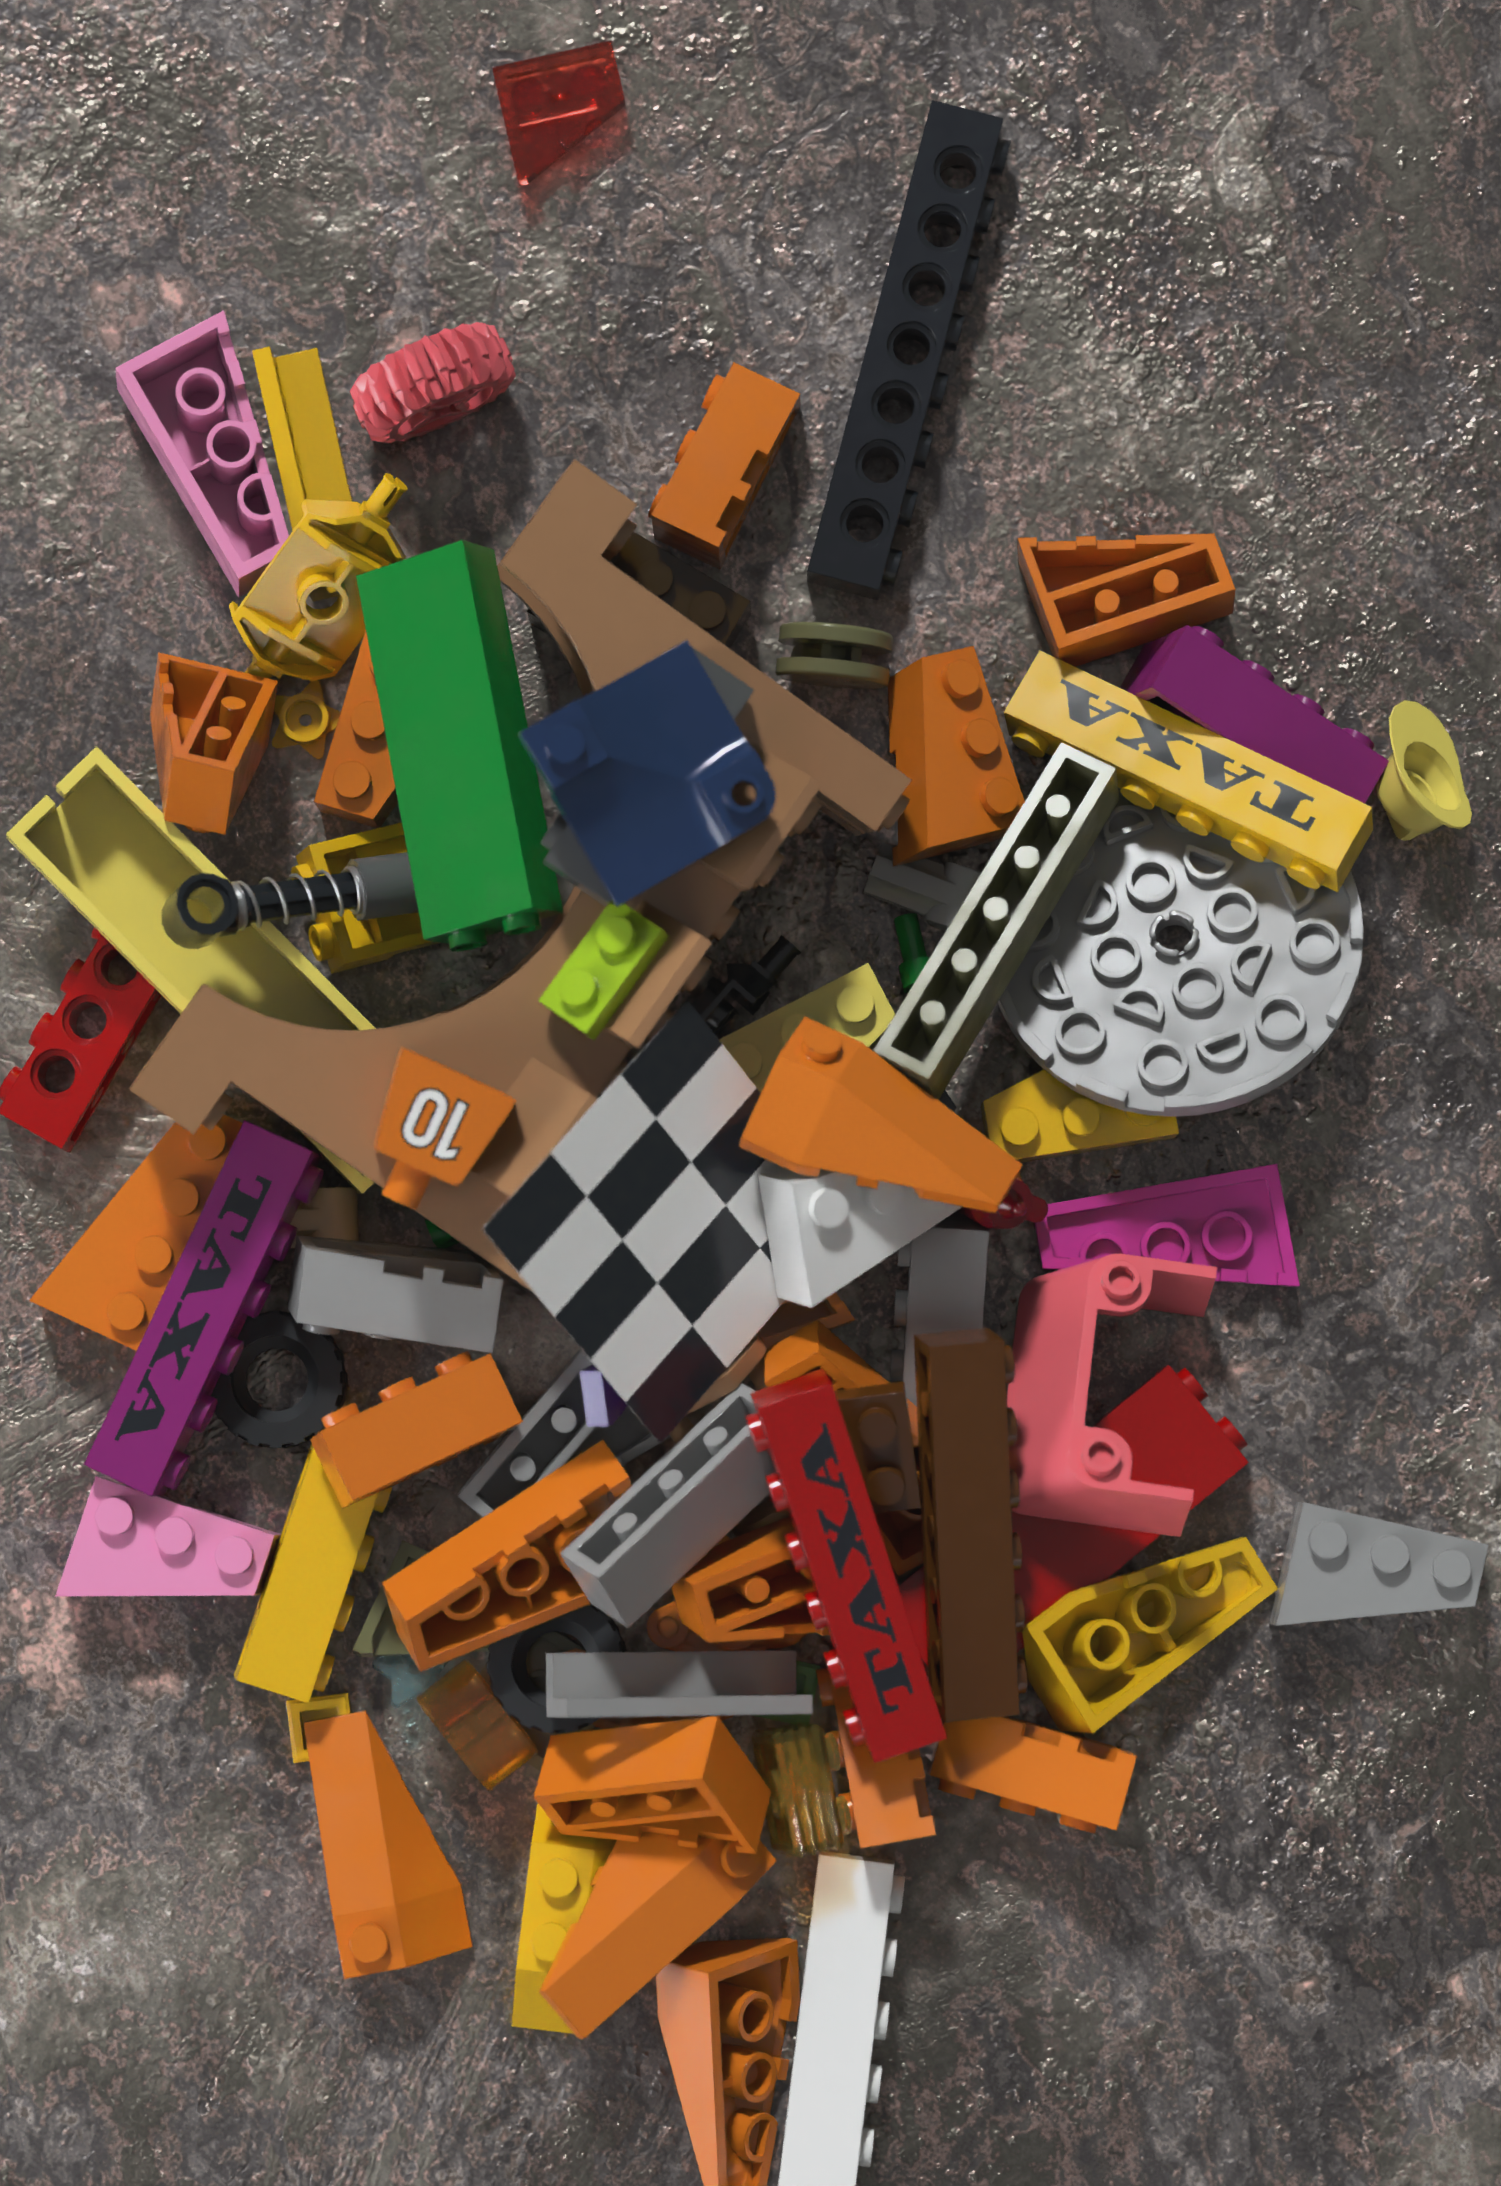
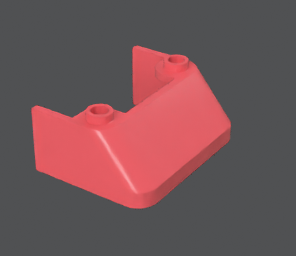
M1111 1254L1037 1276L1023 1287L1017 1306L1012 1345L1015 1377L1013 1383H1008L1007 1408L1011 1407L1013 1409L1017 1422V1442L1015 1446H1009L1010 1470H1014L1017 1474L1020 1489L1018 1508H1011V1511L1028 1516L1181 1537L1193 1502L1194 1490L1130 1481L1132 1454L1127 1442L1119 1434L1111 1430L1084 1426L1097 1314L1123 1317L1132 1315L1140 1309L1204 1317L1216 1280L1217 1267L1128 1254Z

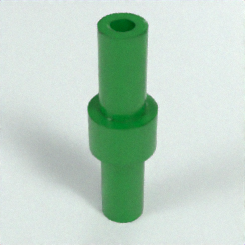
M914 913L900 915L893 920L903 963L898 966L905 993H909L930 958L926 954L918 916Z

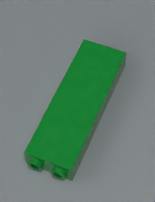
M460 540L357 575V585L424 940L447 943L451 951L460 952L487 945V936L504 931L505 935L513 936L541 929V919L564 912L556 872L543 864L550 850L540 844V842L548 832L536 766L519 739V733L527 729L528 724L494 549Z

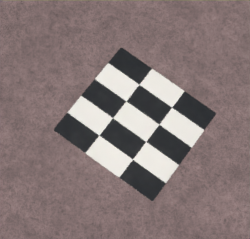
M685 1002L483 1227L487 1237L658 1442H663L785 1301L784 1299L777 1298L758 1174L784 1167L739 1147L741 1136L761 1092L690 1002Z

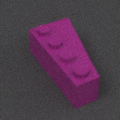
M1186 625L1143 646L1121 684V689L1362 803H1366L1389 760L1373 750L1375 747L1374 743L1367 736L1350 728L1341 729L1323 716L1325 711L1318 703L1303 695L1289 694L1273 683L1275 678L1269 670L1253 661L1239 660L1223 649L1224 642L1216 634L1205 628Z

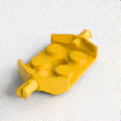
M385 473L384 478L369 499L361 504L353 501L303 500L301 506L304 516L238 607V604L233 601L229 605L232 620L245 644L253 653V661L244 673L269 679L273 675L280 679L285 674L310 681L336 676L364 637L366 630L356 576L407 559L389 528L390 522L387 517L400 497L408 489L399 478L396 477L394 480L392 474ZM319 587H331L339 592L337 601L325 609L312 608L306 604L308 595Z

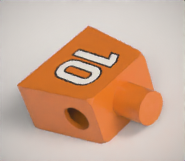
M401 1046L397 1054L373 1145L375 1150L397 1160L382 1191V1195L417 1210L432 1176L458 1187L512 1110L516 1099L496 1088Z

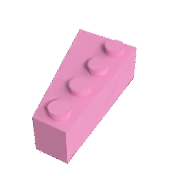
M223 310L121 364L115 370L118 392L238 597H241L252 589L289 537L272 475L269 472L261 436L252 413L239 361L236 358L229 326Z

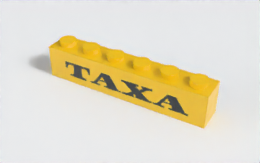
M1040 650L1004 711L1008 733L1011 736L1012 742L1026 753L1036 757H1043L1045 753L1053 756L1060 743L1063 742L1116 768L1118 788L1121 789V794L1133 804L1149 810L1153 809L1156 805L1175 814L1178 823L1189 831L1202 836H1207L1209 832L1231 841L1232 848L1242 856L1255 862H1264L1265 858L1287 868L1286 871L1291 878L1312 889H1319L1323 885L1339 892L1373 831L1371 806Z

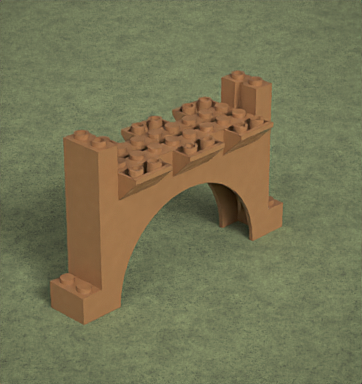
M575 459L562 473L498 564L500 582L521 599L555 640L576 678L582 697L615 681L688 640L693 648L753 688L754 692L735 718V722L749 745L758 754L774 782L776 800L771 813L756 827L624 903L663 929L669 937L595 1041L548 1010L538 1001L606 908L574 885L570 896L563 906L564 913L558 914L553 924L534 948L507 974L482 992L455 1007L422 1020L393 1027L359 1031L307 1027L265 1016L233 1002L205 984L201 985L129 1087V1090L192 1134H195L201 1124L212 1130L233 1101L230 1096L224 1093L231 1082L383 1189L397 1160L375 1150L373 1145L397 1054L401 1046L513 1096L516 1101L512 1110L461 1184L456 1187L432 1176L415 1211L532 1293H534L484 1233L483 1227L598 1100V1095H602L627 1068L629 1064L624 1061V1058L631 1048L638 1049L642 1043L647 1045L672 1018L674 1013L667 1009L677 992L683 993L686 990L690 993L699 983L712 962L704 956L712 944L711 941L714 938L719 941L731 927L740 912V909L732 905L740 892L747 891L751 887L756 889L758 885L764 887L769 882L785 858L783 854L777 851L787 835L789 837H792L795 833L800 835L810 824L818 810L824 812L854 835L859 836L865 834V832H879L883 827L889 830L901 816L910 801L907 796L902 794L911 781L909 777L609 563L613 556L619 553L637 527L634 522L628 519L637 504ZM738 783L732 787L731 797L737 805L749 806L755 800V791L747 783Z

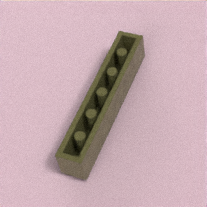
M1063 742L1060 743L873 1050L937 1100L941 1097L1117 805L1119 791L1116 768Z

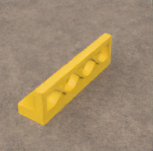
M268 346L252 350L293 531L304 516L301 506L304 499L353 501L318 349L313 348L275 357L271 347ZM319 587L313 590L309 596L314 602L339 596V592L331 587Z

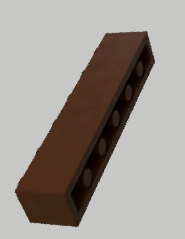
M989 1328L914 1334L928 1679L940 1717L945 1723L1020 1715L1019 1694L1025 1693L1027 1690V1671L1023 1657L1017 1655L1016 1632L1024 1630L1025 1613L1021 1596L1015 1594L1014 1570H1020L1022 1567V1547L1017 1532H1012L1011 1508H1018L1020 1502L1017 1474L1014 1470H1010L1009 1446H1015L1017 1442L1016 1417L1011 1407L1007 1408L1006 1384L1013 1383L1015 1377L1013 1352L1009 1345H1005L1004 1339Z

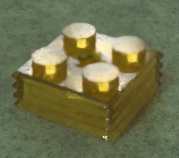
M795 1723L790 1726L780 1725L778 1728L768 1727L767 1730H755L751 1739L757 1772L771 1790L766 1812L771 1849L778 1854L803 1858L805 1854L828 1853L830 1849L840 1851L844 1844L843 1835L849 1834L852 1831V1822L845 1797H836L831 1772L840 1769V1755L833 1733L824 1734V1729L817 1724Z

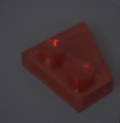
M611 40L492 67L519 186L527 185L625 106L624 93Z

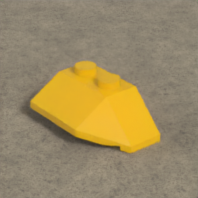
M537 1804L523 1906L515 1974L512 2026L574 2034L541 1995L539 1990L571 1924L578 1922L592 1893L593 1887L590 1884L598 1867L605 1865L616 1840L563 1835L539 1804Z

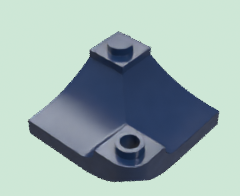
M688 640L602 688L571 702L519 733V739L550 790L553 801L616 908L756 827L767 818L775 804L776 790L771 776L756 751L743 736ZM738 783L751 785L755 791L753 804L749 806L737 805L731 797L732 787Z

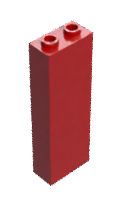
M1170 1365L1164 1366L1091 1426L1111 1430L1119 1434L1127 1442L1132 1454L1130 1481L1193 1489V1502L1190 1510L1249 1463L1240 1452L1248 1443L1225 1416L1216 1422L1202 1406L1201 1402L1208 1395L1185 1367L1176 1374ZM1011 1511L1012 1532H1017L1022 1547V1567L1020 1570H1014L1015 1594H1019L1023 1602L1025 1625L1067 1593L1105 1581L1161 1534L1028 1516ZM922 1564L898 1584V1588L920 1656L928 1666L924 1564ZM1016 1632L1017 1652L1024 1647L1022 1632Z

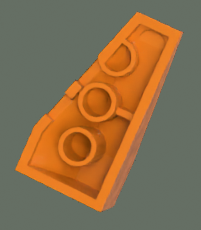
M807 1017L803 1018L779 1053L739 1143V1147L798 1174L818 1177L820 1169L857 1176L856 1185L877 1189L879 1181L913 1187L914 1191L922 1199L992 1213L997 1212L1022 1169V1164L864 1043Z
M363 1710L346 1715L305 1721L304 1728L332 1917L344 1979L407 1968L472 1947L473 1943L462 1883L452 1865L448 1863L432 1833L433 1831L424 1814L420 1812L404 1783L401 1772L368 1712Z
M642 1832L639 1842L616 1840L605 1865L598 1867L590 1884L593 1887L592 1893L578 1922L571 1924L539 1990L541 1995L578 2039H585L734 1907L774 1865L777 1860L761 1841H759L757 1853L752 1854L737 1852V1841L700 1838L698 1848L678 1846V1835Z
M792 1938L698 1942L688 1946L656 1975L658 2020L703 2186H767L778 2127L777 2120L774 2116L770 2115L777 2080H786L790 2061L781 2057L787 2021L797 2022L800 2005L798 1940Z

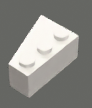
M786 1168L758 1174L777 1298L810 1308L962 1208V1206L922 1199L917 1195L913 1187L879 1181L878 1188L873 1189L856 1185L857 1176L820 1169L818 1177L798 1174Z

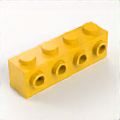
M312 1443L234 1673L237 1681L309 1703L313 1689L324 1692L335 1659V1656L325 1654L332 1631L344 1632L355 1597L345 1594L352 1571L356 1570L363 1573L370 1557L375 1537L367 1535L365 1532L372 1511L384 1512L392 1487L342 1509Z

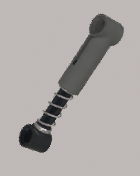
M408 852L351 859L340 874L331 875L325 870H318L313 877L302 878L297 873H293L286 881L275 882L270 877H264L258 885L250 886L243 881L230 882L228 879H223L215 874L199 873L189 877L166 900L162 909V925L166 935L175 944L186 949H200L210 945L217 937L236 935L237 931H243L251 923H255L260 928L263 921L283 919V922L288 924L289 918L310 915L311 919L315 921L317 914L337 911L338 915L342 917L344 910H350L358 921L419 913ZM556 873L557 880H558L561 876ZM188 899H197L206 904L212 915V922L210 924L196 921L190 915L187 908Z

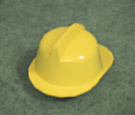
M1404 700L1393 707L1389 717V734L1393 752L1387 759L1389 762L1375 785L1377 797L1386 811L1396 837L1403 841L1411 840L1420 834L1429 833L1442 825L1449 828L1462 829L1470 824L1472 811L1464 790L1459 760L1453 741L1443 724L1429 709L1418 702Z

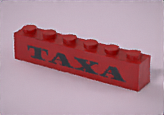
M820 1369L750 1393L756 1413L745 1416L747 1426L757 1453L769 1450L776 1472L765 1475V1480L776 1511L780 1512L786 1509L789 1511L795 1531L784 1535L796 1572L808 1569L814 1591L804 1594L805 1602L815 1630L817 1631L825 1627L828 1629L834 1649L823 1652V1656L834 1688L847 1687L853 1707L842 1711L854 1747L865 1744L874 1763L947 1739L832 1382L824 1369Z

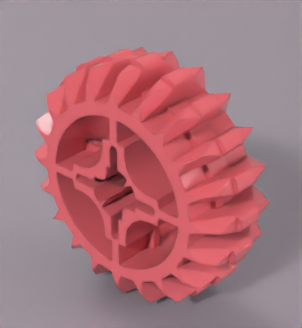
M475 322L471 325L461 324L453 329L444 328L439 333L431 336L425 335L421 340L412 344H405L402 349L395 353L387 354L382 361L370 365L367 372L359 375L350 390L354 401L353 408L362 428H366L372 441L391 444L395 441L405 442L415 436L422 437L428 432L441 429L448 424L461 420L470 413L479 411V408L483 405L495 401L497 395L504 393L516 376L512 364L513 359L504 338H500L494 325Z

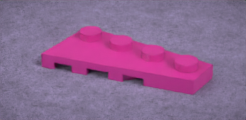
M1277 1164L1048 1204L1047 1216L1040 1222H1033L1041 1268L1044 1270H1060L1111 1254H1128L1217 1267L1215 1282L1286 1287L1300 1286Z

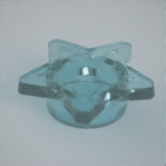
M411 1655L380 1656L372 1662V1667L390 1680L391 1703L393 1707L399 1708L411 1699L427 1697L443 1701L446 1698L439 1674L449 1661L419 1672L416 1675L408 1671L409 1666L415 1664Z

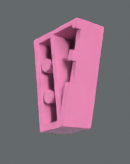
M95 1476L55 1597L260 1595L281 1534L166 1496L151 1497L115 1479Z

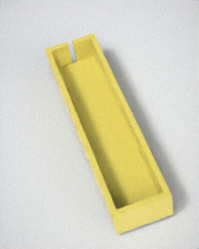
M97 746L56 785V792L64 799L57 808L56 804L46 795L6 833L7 840L180 1014L201 985L205 984L235 1003L265 1016L292 1024L327 1030L359 1031L376 1029L270 921H263L260 928L255 923H251L243 931H237L236 935L217 937L210 945L200 949H186L175 944L166 935L162 925L163 906L166 900L189 877L199 873H210L223 879L227 878L172 822L164 821L163 813ZM197 899L187 900L189 913L196 921L207 924L212 922L211 912L204 902ZM291 1125L359 1194H363L374 1183Z

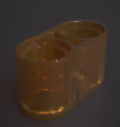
M466 1658L416 1697L417 1702L426 1715L489 1792L539 1753L538 1748L515 1718L509 1716L504 1711L497 1697H494L491 1687Z

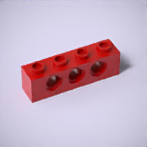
M95 927L91 937L96 939L97 942L86 961L84 962L78 958L66 973L60 987V991L66 995L54 1015L46 1012L35 1026L29 1039V1044L35 1048L23 1069L14 1066L0 1087V1099L3 1100L0 1106L1 1115L68 1153L72 1151L162 996L138 971L135 977L127 984L114 985L110 982L108 966L113 958L120 955V953ZM101 1007L106 1014V1026L103 1032L95 1038H81L76 1026L79 1015L87 1008ZM59 1060H69L75 1070V1078L72 1085L63 1092H51L45 1081L48 1068Z

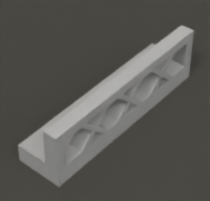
M796 1650L546 1653V1717L813 1714V1695L796 1694Z

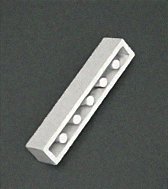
M819 1850L778 2186H856L858 2166L870 2167L874 2129L863 2128L866 2102L878 2104L882 2073L881 2065L870 2064L873 2039H886L890 2002L878 2001L881 1976L893 1977L897 1950V1939L886 1938L888 1914H901L905 1876L893 1875L894 1860Z

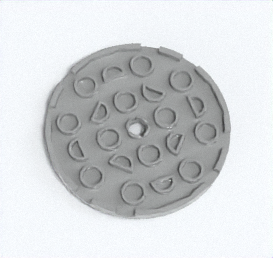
M1118 788L1119 801L998 1000L1000 1010L1020 1044L1043 1069L1072 1090L1101 1104L1133 1113L1170 1117L1207 1114L1245 1104L1271 1092L1305 1068L1332 1038L1350 1007L1358 984L1363 953L1362 908L1352 872L1350 870L1339 892L1323 885L1319 889L1306 887L1291 878L1286 871L1287 868L1265 858L1264 862L1252 861L1235 851L1231 846V841L1212 832H1209L1207 836L1193 833L1178 823L1175 814L1156 805L1151 810L1141 808L1127 800L1121 794V789ZM1171 925L1183 926L1189 930L1192 938L1184 946L1182 952H1179L1178 949H1168L1160 945L1159 942H1156L1157 935L1162 929Z

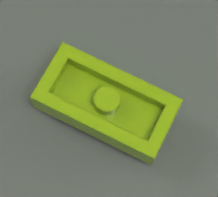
M611 900L538 1001L548 1010L595 1041L666 942L669 935L626 904L616 908Z

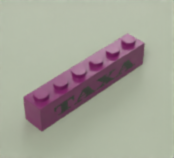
M244 1120L84 1465L151 1497L164 1496L167 1488L177 1489L190 1464L191 1456L184 1452L195 1430L202 1433L205 1430L217 1406L218 1400L212 1397L211 1394L220 1374L230 1375L240 1358L244 1341L237 1338L247 1316L255 1319L267 1300L271 1285L264 1282L274 1258L282 1261L294 1242L297 1233V1227L291 1225L294 1215L301 1202L309 1204L320 1186L324 1170L317 1167L322 1157L321 1154Z

